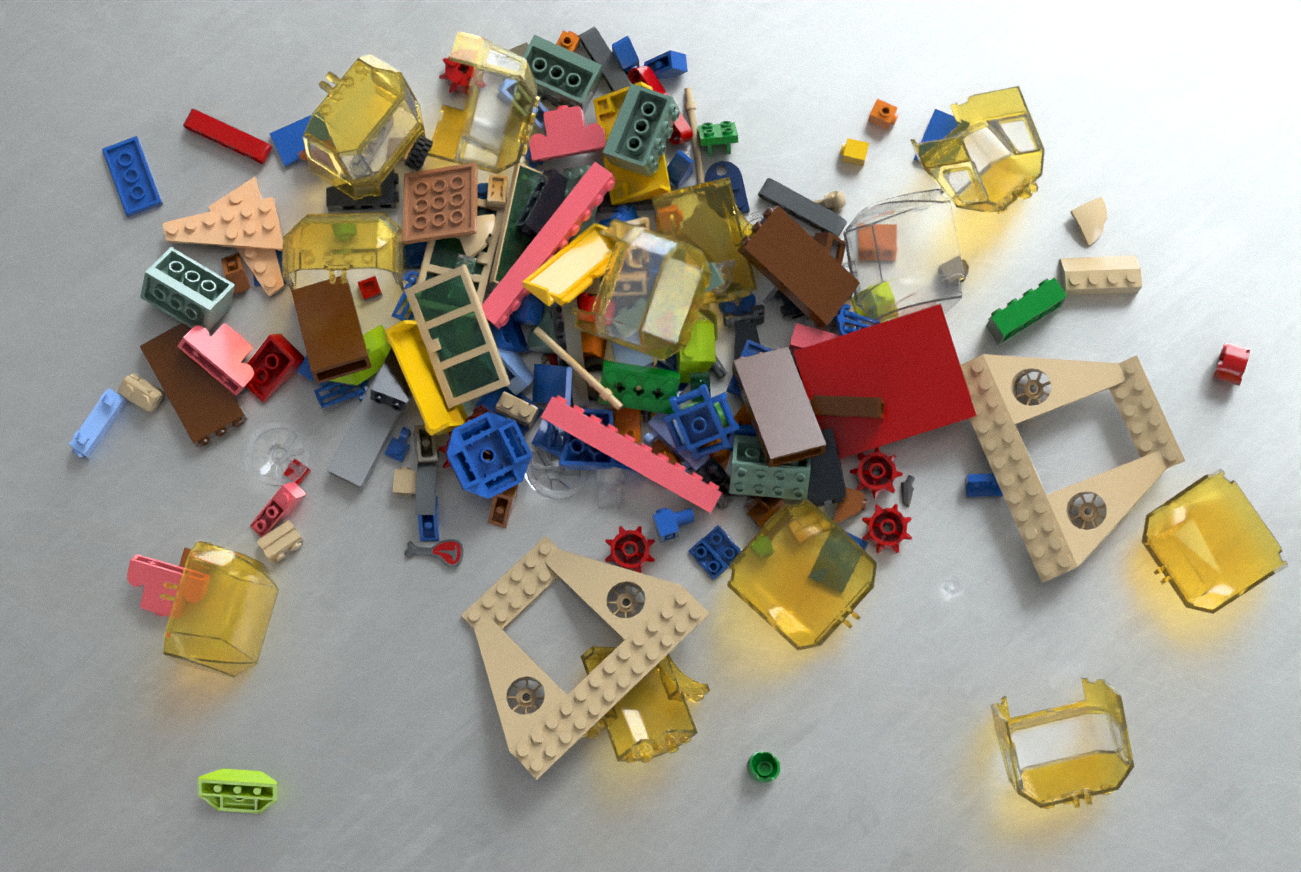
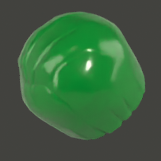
M757 751L750 756L747 762V771L753 780L768 783L779 775L780 762L770 752Z

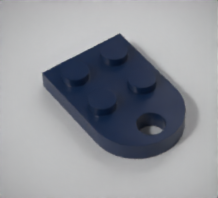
M719 161L712 164L705 174V184L710 206L724 218L750 213L745 186L739 168L728 161ZM719 167H723L727 170V173L725 175H718L716 170Z

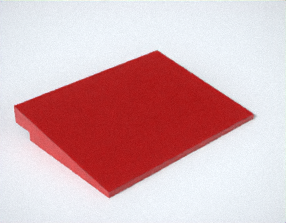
M941 304L793 351L809 401L813 399V395L877 397L885 400L884 419L815 416L820 430L834 429L840 459L977 415Z

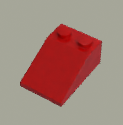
M281 333L270 334L247 363L253 368L254 375L246 386L264 403L298 371L305 357Z

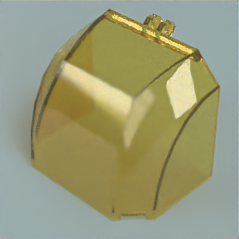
M1222 469L1206 474L1147 514L1142 536V544L1159 567L1154 571L1155 575L1162 572L1165 576L1160 581L1161 584L1169 582L1186 608L1212 614L1288 567V563L1285 560L1282 561L1280 553L1283 550L1237 482L1234 480L1230 482L1223 476L1225 472Z
M804 499L799 504L783 505L730 563L732 573L731 581H728L727 587L796 650H803L821 646L841 623H844L851 629L853 627L852 624L845 620L849 614L855 620L861 618L853 610L874 588L877 562L839 524L808 499Z
M197 539L188 555L179 586L167 582L163 584L167 589L178 590L176 597L165 593L160 594L159 597L174 602L165 631L163 655L177 664L234 678L241 672L258 664L279 588L266 565L260 561L229 548Z

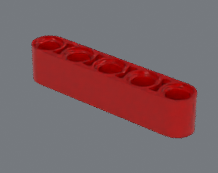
M641 66L632 68L629 71L628 77L632 84L643 82L651 86L653 91L668 95L650 67ZM680 113L678 120L674 121L672 126L673 132L669 138V141L674 145L689 142L693 138L692 129Z
M191 109L183 124L187 130L260 164L265 163L273 148L269 143L196 109Z

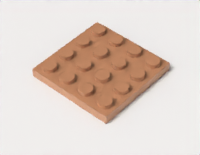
M475 162L404 174L403 242L405 245L477 234L478 166Z

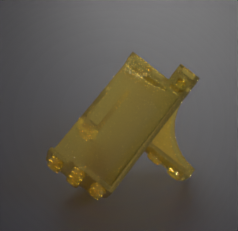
M730 177L651 196L659 228L657 247H686V272L691 270L693 273L699 270L697 266L706 261L709 264L714 262L725 281L720 286L679 308L687 307L688 310L710 306L709 304L728 302L735 300L737 297L751 295L750 291L757 289L751 263L737 251L741 246V240L746 235L749 236L752 233L751 228L753 225L743 217L738 209Z
M592 646L580 657L587 676L617 647ZM668 654L581 738L594 739L599 736L601 731L606 729L618 762L626 761L627 763L641 761L646 763L654 757L666 753H675L681 745L690 742L691 738L698 733L686 700H693V702L702 700L710 692L709 686L686 676L675 665Z

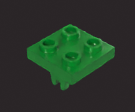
M722 121L720 124L707 122L698 125L701 146L707 145L708 156L712 155V145L726 144L727 154H731L730 143H739L735 122Z

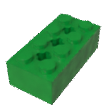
M1055 277L1050 281L1048 278L1038 284L1039 287L1033 290L1031 288L1027 290L1019 300L1015 298L1008 302L1007 307L1003 310L998 308L991 313L986 327L998 345L1062 306L1067 295Z
M607 360L603 361L600 384L613 392L612 395L623 404L622 407L664 414L674 413L669 398L677 397L680 372ZM618 382L622 383L621 387L617 386ZM637 385L641 386L640 390L636 389ZM656 388L660 389L659 393L655 392ZM598 392L597 403L612 405L608 401H604Z

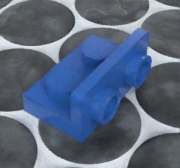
M994 473L967 474L965 478L966 497L1003 496Z

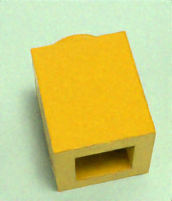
M847 138L846 144L842 143L840 155H843L842 161L864 166L869 143Z

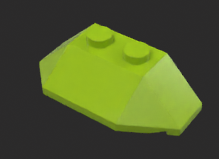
M693 306L679 307L674 310L677 372H680L679 383H696L716 362L714 323Z
M382 324L363 335L372 368L329 381L357 386L382 368L391 349L386 340V332Z
M219 769L199 776L197 779L198 797L204 799L218 811L259 814L271 804L277 802L278 782L262 771Z

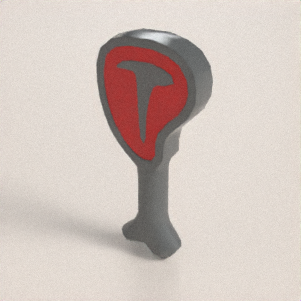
M455 539L440 541L431 548L417 547L409 541L407 543L408 549L404 553L408 558L415 554L430 555L434 558H439L446 566L454 568L461 564L464 549L462 543Z

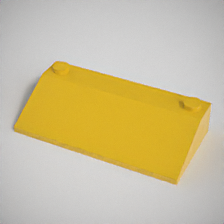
M639 82V83H636V84H635V85H638V86H641V87H644V88H647V89L652 90V87H651V86H649V85H647V84H645V83H643V82ZM630 86L593 99L597 124L605 130L607 140ZM603 154L605 169L611 172L616 180L614 187L609 191L612 205L657 198L671 193L664 154L660 156L658 169L651 178L610 164Z
M403 320L385 329L386 340L392 346L425 422L424 428L430 436L452 432V429L470 421L463 404L448 408L416 321ZM438 350L436 352L438 354L440 362H442L443 358ZM444 369L454 398L458 397L459 395L447 369Z

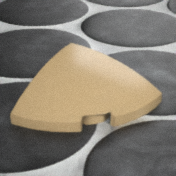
M1102 197L1087 202L1070 212L1080 228L1079 232L1087 246L1093 244L1104 230L1107 209Z
M494 214L477 216V234L459 236L468 259L476 256L487 246L486 241L489 238V233L493 236L496 228V217Z

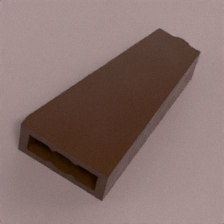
M813 395V399H810L815 416L884 419L885 400L882 398Z

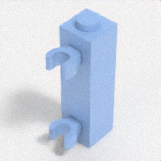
M110 388L99 398L100 400L69 443V446L73 448L71 452L80 458L84 455L89 459L128 402Z
M657 413L648 422V429L651 432L643 437V441L650 446L658 438L683 462L681 465L686 467V472L691 470L696 473L710 460V457L707 455L702 457V460L695 462L690 450L676 453L675 445L666 423H663L661 419L666 414ZM673 421V423H674V425H675V427H676V430H677V432H678V434H679V437H680V439H681V442H682V444H684V443H685V440H684V438H683V436H682V433H681V431H680V428H679V426Z

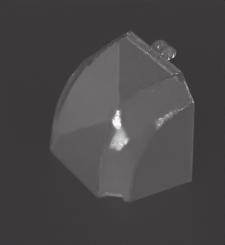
M942 188L903 194L871 204L862 209L843 232L848 262L843 263L842 266L846 270L849 269L850 273L860 282L853 292L855 304L876 321L891 320L937 304L942 305L944 314H946L962 299V291H959L960 279H964V270L951 200L942 195L944 193Z

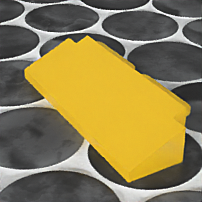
M593 223L522 281L523 287L548 306L554 302L560 306L571 302L588 288L596 277L602 276L622 259L616 245L613 229Z

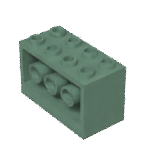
M534 35L515 71V77L531 93L535 94V97L538 99L551 101L552 105L556 107L568 105V108L579 106L583 110V114H585L602 80V65Z
M631 83L603 150V154L610 164L650 178L653 173H656L659 166L658 160L660 156H663L666 149L665 143L667 138L669 139L672 135L674 121H677L680 115L679 108L673 97Z
M170 247L145 271L140 298L190 328L200 325L209 331L229 311L235 284Z
M734 434L729 493L807 501L811 457L769 468L757 436Z

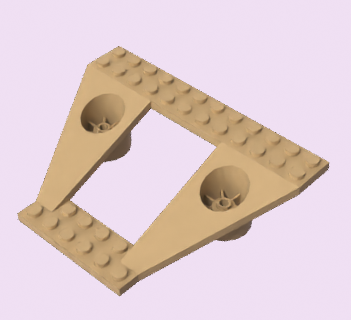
M983 354L961 364L977 414L969 419L1042 583L1078 568L1167 469L1185 461L1137 355L1121 363ZM1039 372L1036 380H1031L1028 373ZM1042 373L1047 375L1050 381L1041 384L1039 380ZM1026 375L1029 381L1025 385L1019 383L1021 378ZM1051 384L1050 394L1045 393L1043 387ZM1017 385L1024 387V393L1017 395ZM1034 386L1037 387L1036 392H1031ZM1109 389L1140 458L1053 493L1046 494L1016 425ZM1043 394L1047 395V399L1041 403L1040 398ZM1025 395L1029 397L1027 405H1023L1018 398ZM1032 399H1037L1039 405L1030 406ZM1094 494L1092 502L1086 503L1083 495ZM1097 495L1103 499L1105 504L1098 507L1094 504ZM1081 496L1084 504L1081 507L1073 505L1076 499ZM1106 506V517L1099 515L1098 509ZM1072 507L1079 509V515L1073 518L1071 516ZM1088 508L1092 510L1091 515L1085 514ZM1080 517L1084 520L1081 529L1075 525L1073 520ZM1097 517L1103 518L1104 521L1097 527L1094 520ZM1087 521H1092L1095 528L1084 530Z
M545 536L473 603L461 617L475 631L508 749L531 775L538 780L710 613L682 585L560 550ZM558 578L562 579L624 639L568 695L503 631ZM625 586V593L621 595L615 590L618 587ZM631 586L638 591L631 595L627 593V588ZM612 591L618 596L617 602L608 601ZM641 592L645 602H636L634 597ZM630 601V604L628 606H624L622 602ZM607 605H617L618 610L612 614ZM635 605H644L640 613L634 610ZM621 611L625 613V618H619L615 615ZM633 612L635 614L634 617L627 618V613ZM526 680V688L520 690L515 685L519 681ZM528 680L535 681L539 685L532 690L528 688ZM513 686L519 691L517 696H508ZM542 686L545 691V697H536L535 692ZM530 695V699L528 701H524L523 696ZM508 699H517L519 704L511 710ZM536 700H544L539 709L534 705ZM520 706L525 707V715L518 714L515 711ZM533 706L536 709L535 712L527 714L528 708Z

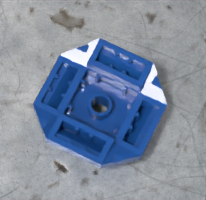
M490 412L452 429L445 454L462 489L485 499H489L521 483L532 458V453L516 421ZM484 451L490 453L489 461L483 459Z

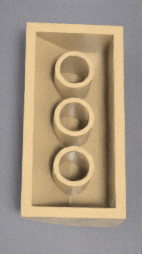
M1135 255L1060 258L1062 289L1067 296L1138 293L1142 288L1141 268Z

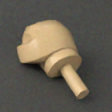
M841 191L830 192L824 195V199L813 201L819 205L825 204L826 208L830 207L833 212L841 211V208L846 205L844 193Z

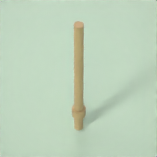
M688 87L684 89L686 99L684 105L685 111L688 112L689 126L693 131L692 146L700 196H706L707 190L695 115L696 103L693 101L692 88Z
M540 327L533 331L598 391L604 401L611 403L617 410L623 406L612 395L613 392L609 388L602 386Z

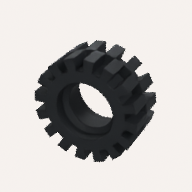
M419 135L404 165L418 172L431 150L433 141Z

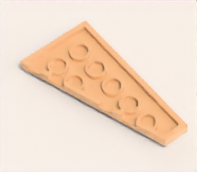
M253 177L208 206L209 210L215 211L261 200L262 197L256 177ZM236 248L269 298L285 288L275 249Z
M273 197L162 223L167 243H193L205 246L219 245L220 247L286 251Z

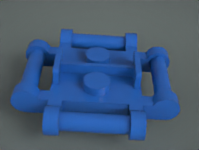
M703 384L696 390L678 397L673 396L669 398L674 413L665 415L661 419L663 423H666L674 442L676 453L690 450L695 462L702 460V457L722 449L728 450L732 448L727 434L740 429V427L734 420L725 392L711 398L707 385ZM703 395L704 401L680 409L679 404ZM717 402H719L729 425L728 427L724 428L718 411L714 406ZM674 419H676L682 436L685 440L684 444H682L679 434L673 423ZM721 438L722 442L701 450L697 449L700 445Z

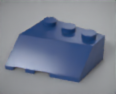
M584 409L583 414L589 417L592 414L602 420L600 423L606 427L608 424L613 426V410ZM570 433L567 434L559 466L570 470L608 471L615 467L614 458Z

